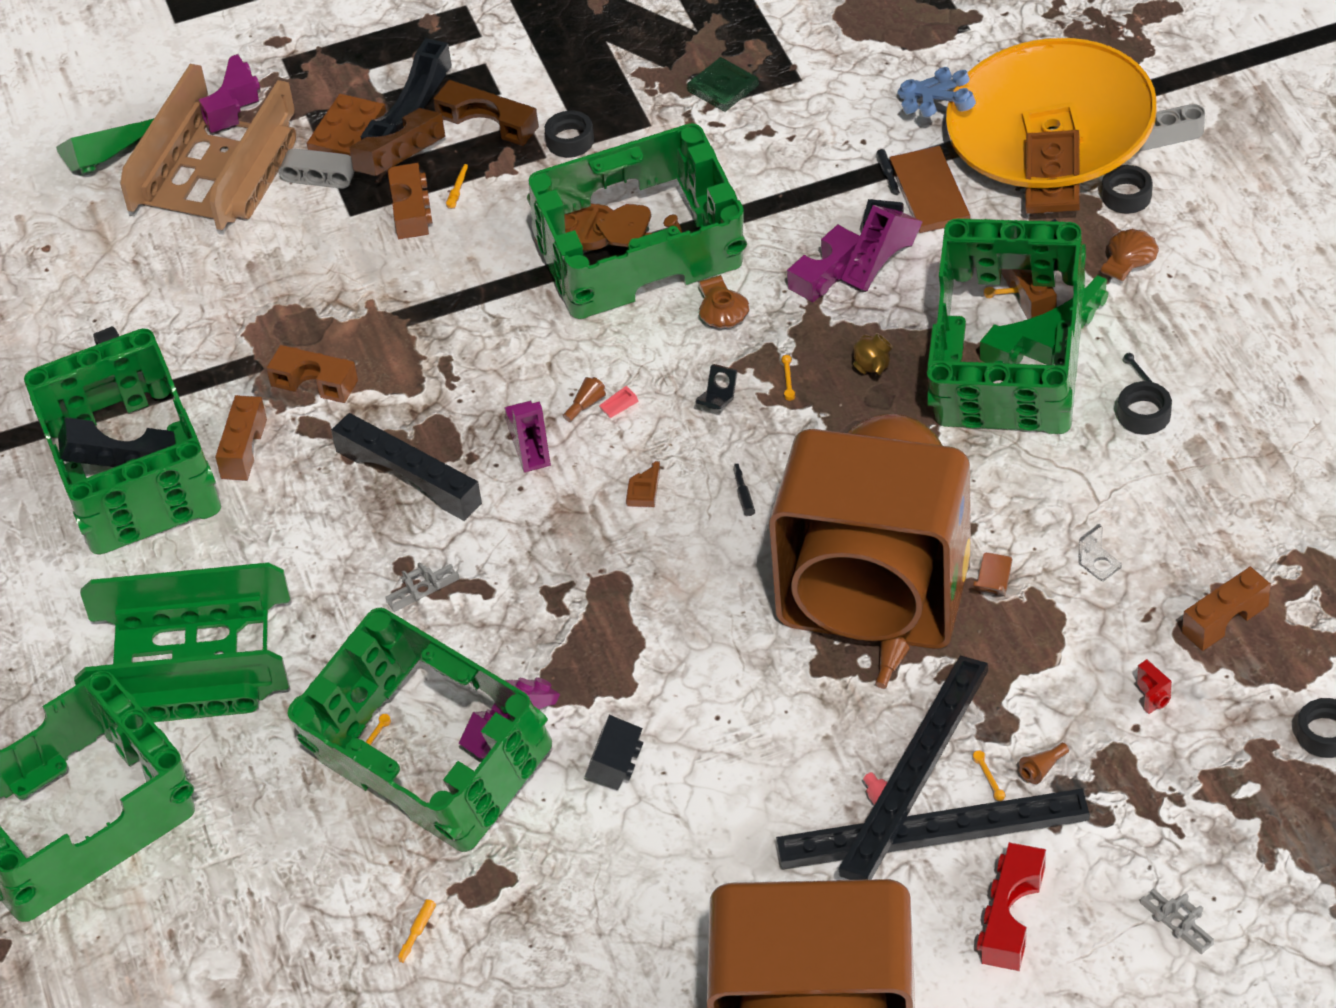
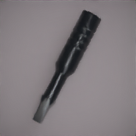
M880 149L876 152L884 176L889 181L892 191L898 195L900 192L893 176L894 171L888 155L884 149Z
M737 463L734 464L733 468L738 484L737 492L744 514L752 516L755 513V508L749 489L744 483L743 473Z

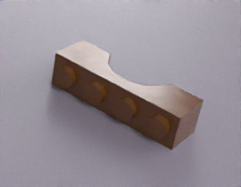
M451 80L434 97L435 111L442 113L443 120L460 124L472 118H488L500 125L501 138L515 144L524 146L539 128L537 109L535 107Z
M419 108L402 117L404 126L402 130L386 136L366 137L349 147L353 171L377 176L446 137L442 113Z

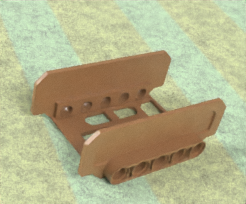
M189 64L123 166L120 185L127 210L134 212L139 204H145L213 218L218 230H223L227 222L235 223L238 217L250 219L279 172L287 151L294 147L296 141L295 128L288 127L295 111L289 82L277 80L251 123L239 121V124L234 125L248 128L241 140L238 141L208 135L205 131L206 124L202 119L199 99L208 96L201 65ZM204 141L210 144L201 160L187 157L198 142ZM223 147L229 148V150L226 152L220 151V149ZM181 166L195 169L186 183L181 185L172 183ZM198 179L215 181L202 202L186 200Z

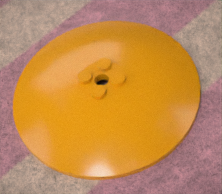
M1047 38L1008 47L978 63L968 72L970 81L963 86H956L953 91L956 92L961 88H967L969 91H972L976 100L975 106L961 112L956 109L954 102L949 101L946 113L947 130L951 144L962 160L970 167L991 179L1014 186L1055 188L1095 179L1109 173L1129 160L1139 151L1152 132L1157 114V100L1155 89L1147 73L1136 61L1123 52L1110 46L1084 39ZM1052 126L1057 127V129H1054V130H1050V129H1047V128L1052 127ZM1079 130V175L1061 176L1053 180L1031 177V180L1026 179V133Z

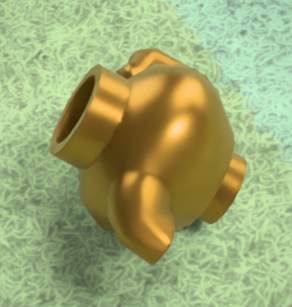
M876 333L874 337L865 334L854 345L855 361L853 365L863 374L870 372L880 375L889 366L890 357L888 353L893 349V346L879 333Z

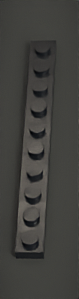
M959 656L839 867L840 877L849 880H872L987 675L988 663Z
M1083 788L911 815L905 819L887 853L1089 821L1090 813ZM864 823L776 837L781 868L787 869L844 860Z

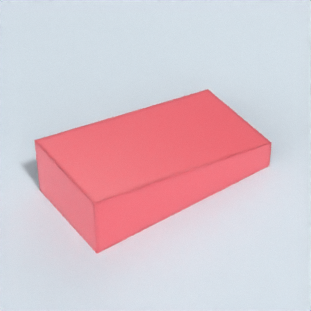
M625 386L600 404L599 407L609 418H612L639 401L637 396Z

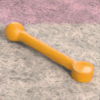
M986 287L984 289V296L986 298H992L997 294L1019 293L1018 287L1004 289Z
M785 354L781 358L785 368L786 379L784 398L792 401L795 399V391L792 389L790 373L792 358L790 355Z
M388 714L379 716V724L366 740V743L371 745L382 728L390 725L391 718Z
M981 750L975 751L973 753V761L980 764L994 791V799L996 801L1004 800L1006 794L1003 790L999 789L985 763V753Z

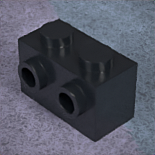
M609 714L584 777L616 790L619 789L623 779L629 781L636 765L631 763L632 757L638 758L644 743L639 740L643 728Z

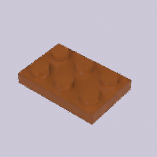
M339 94L307 141L308 150L351 156L349 147L361 141L360 136L372 119H378L385 114V104Z

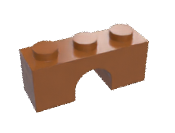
M418 163L389 168L388 176L398 240L429 235L428 224H432L433 221L431 209H425V206H430L428 190L423 191V188H427L425 172L420 173Z
M1002 269L1001 274L1009 288L1018 287L1020 307L1027 319L1057 308V294L1053 287L1033 286L1032 270Z
M280 345L267 366L272 387L296 392L302 382L316 379L320 398L341 403L347 401L358 382L353 361L309 352L295 347Z
M235 395L215 456L221 479L248 481L254 463L252 442L253 439H261L267 421L262 397Z
M1249 566L1184 611L1182 634L1204 651L1225 636L1226 626L1236 614H1239L1248 621L1269 606L1271 583Z

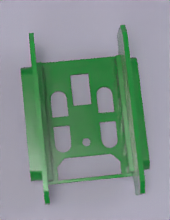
M267 562L91 579L80 590L88 619L90 621L106 620L115 624L113 664L84 667L74 676L75 685L87 679L95 672H110L124 689L132 695L136 703L153 722L252 713L257 710L258 702L265 699L270 693L289 688V680L283 657L267 650L268 610L275 604L290 602V592L284 569ZM263 623L262 650L237 652L238 632L248 624ZM226 627L230 630L229 635L224 639L197 642L198 629ZM185 630V643L172 645H156L153 643V638L159 633ZM172 654V659L133 662L134 657Z

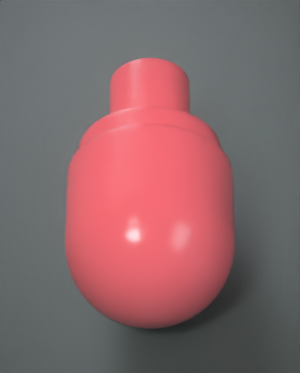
M870 772L864 776L863 780L868 786V798L875 805L888 782L884 779L878 780L874 773Z

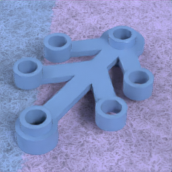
M942 67L935 71L934 77L923 81L909 79L904 81L898 89L899 97L904 100L901 105L906 114L914 113L920 109L923 117L932 116L937 111L934 99L952 101L956 109L961 112L971 109L976 104L972 91H969L967 88H961L956 92L947 91L956 86H963L970 81L966 70H959L951 75L948 67ZM922 96L923 103L919 106L916 100Z

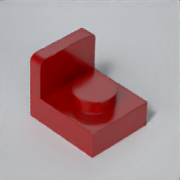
M1146 659L1138 665L1137 684L1142 692L1145 693L1144 710L1150 714L1156 709H1162L1169 703L1172 681Z

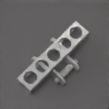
M418 563L417 569L409 573L405 570L402 571L403 577L401 579L405 581L406 587L386 596V602L393 612H396L459 580V574L457 571L455 572L452 564L433 573L426 565L423 566L421 563ZM422 574L425 580L413 586L411 578ZM422 586L428 588L426 592L418 591V589ZM396 599H401L395 603H392Z
M1153 888L1148 896L1141 898V904L1154 914L1157 920H1161L1175 932L1177 937H1181L1201 955L1214 945V938L1195 923L1198 917H1202L1204 908L1202 906L1196 908L1188 901V894L1178 896L1177 900L1172 898L1168 901ZM1151 899L1158 900V901L1160 902V905H1159V906H1155V905H1154L1151 901H1149V900H1151ZM1182 906L1191 912L1187 915V919L1178 912ZM1173 919H1180L1183 924L1176 927L1172 925L1171 921ZM1190 929L1195 932L1193 936L1188 933ZM1202 938L1207 944L1203 946L1196 939Z

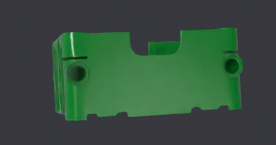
M685 124L532 173L529 177L527 201L531 207L533 234L569 313L576 319H586L589 316L636 302L635 294L641 286L672 275H684V283L688 285L736 270L742 265L743 250L747 247V241L743 235L744 209L740 200L737 199L736 193L730 185L713 147L710 145L703 129L697 124ZM629 179H637L640 190L675 179L678 180L694 213V222L697 227H701L699 231L681 233L676 226H671L646 236L633 238L628 244L629 250H627L626 254L605 258L590 266L589 260L583 256V246L576 231L565 232L564 214L590 207L591 195L598 189H607V186L623 181L627 183Z
M960 218L947 222L944 227L939 269L940 300L937 324H933L927 370L929 382L928 406L933 407L934 418L939 425L944 427L1045 431L1049 434H1064L1070 430L1073 419L1085 287L1086 244H1082V233L1079 225L1073 222ZM975 267L978 284L1000 285L1002 269L1032 270L1033 286L1055 287L1057 271L1061 272L1062 281L1066 285L1073 286V308H1070V320H1061L1057 325L1054 365L1010 364L1003 361H995L994 363L962 362L966 320L962 316H950L954 279L958 282L969 281L973 277Z
M142 328L33 368L25 374L24 382L30 395V401L51 449L55 464L73 507V514L80 532L84 535L92 553L98 555L105 554L196 518H210L220 511L221 502L215 487V478L208 461L205 459L200 442L186 409L183 408L169 369L151 330ZM144 392L150 393L155 399H161L168 396L169 393L171 394L180 421L174 422L167 427V430L174 431L175 445L138 459H132L125 464L88 478L85 476L81 463L68 462L64 464L62 459H60L57 445L53 443L52 438L58 437L65 417L91 420L96 426L97 424L92 413L94 411L123 401L127 412L130 413L149 406Z
M382 607L372 609L364 617L318 676L311 682L306 691L293 700L287 712L289 719L299 732L296 736L298 741L312 751L322 764L364 791L368 787L375 790L399 806L411 821L461 852L470 851L479 843L552 747V738L545 727L548 718L532 704L525 692ZM419 660L460 685L471 683L476 691L480 689L494 700L502 712L510 716L508 720L495 712L481 730L482 735L491 748L489 753L475 771L457 761L443 779L450 792H436L431 797L430 803H426L414 793L393 782L400 772V765L365 741L358 739L359 735L366 728L365 725L371 719L373 712L386 699L390 698Z
M95 672L87 679L43 705L45 713L43 723L13 744L0 749V798L3 796L8 798L14 794L19 799H26L34 791L58 776L65 774L68 769L66 763L68 756L74 751H80L90 745L103 733L109 741L114 742L116 752L128 766L140 760L146 783L120 799L122 812L111 824L107 822L106 827L90 837L87 835L85 837L86 840L80 843H72L70 836L66 833L26 858L0 826V901L18 921L29 922L188 820L195 812L192 798L194 786L186 777L180 753L164 732L154 724L136 703L132 695L124 689L110 672Z

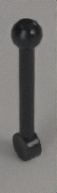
M1126 353L1123 358L1124 361L1130 363L1144 381L1152 382L1136 363L1134 355Z

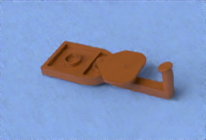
M591 203L590 207L564 214L565 232L575 230L583 250H596L608 244L628 247L631 239L652 234L645 232L652 214L650 209L644 205L625 204L613 210L605 205ZM675 214L667 216L663 222L664 226L668 228L676 226L682 233L678 216Z

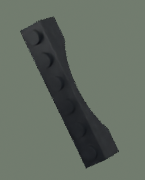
M425 38L415 53L408 79L399 98L384 116L370 121L360 136L361 140L366 137H380L396 133L404 128L402 117L419 108H425L452 66L448 43Z
M350 412L331 429L337 453L356 463H376L400 473L426 492L442 510L463 521L482 504L477 480Z

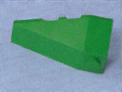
M154 118L72 137L56 147L57 152L72 172L81 170V173L85 174L96 171L97 165L141 138Z

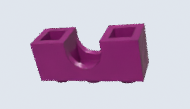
M837 224L821 239V260L811 259L803 255L787 269L788 289L811 302H815L821 295L826 294L837 280L842 279L860 236Z

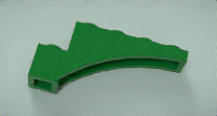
M1098 275L1084 288L1081 329L1086 323L1089 324L1092 321L1099 306H1104L1108 299L1109 293L1106 291L1107 279ZM1073 298L1057 308L1024 321L1001 326L994 324L980 341V360L985 363L1003 361L1004 363L1019 364L1023 357L1026 356L1046 365H1054L1057 325L1061 320H1070V308H1073Z

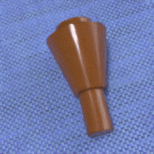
M585 377L573 400V404L563 414L564 419L572 422L581 410H585L605 397V385L596 377Z
M901 636L881 640L880 672L875 683L878 688H887L891 674L910 650L906 640Z
M1062 742L1051 750L1022 757L1019 761V771L1023 779L1032 784H1039L1055 765L1056 761L1069 753L1068 746Z

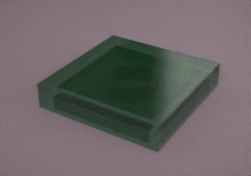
M720 57L687 83V91L726 112L759 85V80L755 75Z

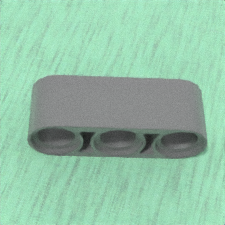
M1189 104L1157 111L1152 132L1139 150H1149L1200 138L1204 133L1205 109L1197 104Z
M304 149L288 150L279 168V175L286 182L340 189L349 186L355 172L353 171L352 159L349 155Z

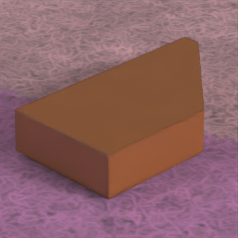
M660 461L652 463V467L642 474L637 473L629 478L626 496L627 506L655 507L661 469Z

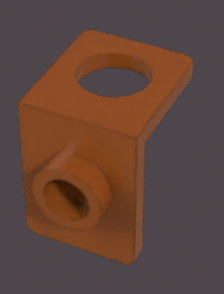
M984 553L978 582L974 581L973 584L976 591L1006 596L1013 561L1012 557Z

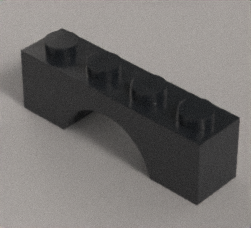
M65 417L58 434L60 459L66 462L117 467L132 459H138L175 445L174 431L147 428L138 439L120 441L103 434L91 420Z

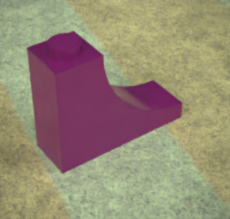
M873 205L841 280L868 291L883 264L899 249L913 245L922 221L901 211Z
M530 400L504 407L507 426L524 473L551 466L543 409L540 401L532 403Z

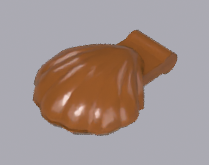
M1127 229L1119 231L1110 238L1108 247L1111 257L1103 264L1101 273L1124 281L1133 268L1147 265L1156 259L1159 247L1155 238L1144 230Z
M721 275L698 282L700 291L705 297L699 308V316L707 325L719 329L732 328L744 320L749 312L748 299L738 292L729 290Z

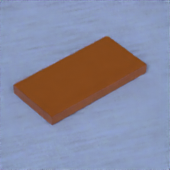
M1079 130L1026 133V179L1031 180V177L1053 180L1061 176L1079 175ZM1080 183L1055 188L1026 187V214L1080 210Z
M940 146L889 157L894 175L912 217L922 221L919 233L944 228L947 222L952 219H971L968 208Z

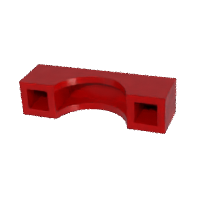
M1009 842L1006 854H1000L997 872L1001 873L999 880H993L991 888V898H994L993 905H987L984 915V924H987L986 932L980 931L977 942V950L982 951V964L1020 971L1026 948L1027 927L1015 920L1009 910L1021 897L1040 892L1046 868V849Z

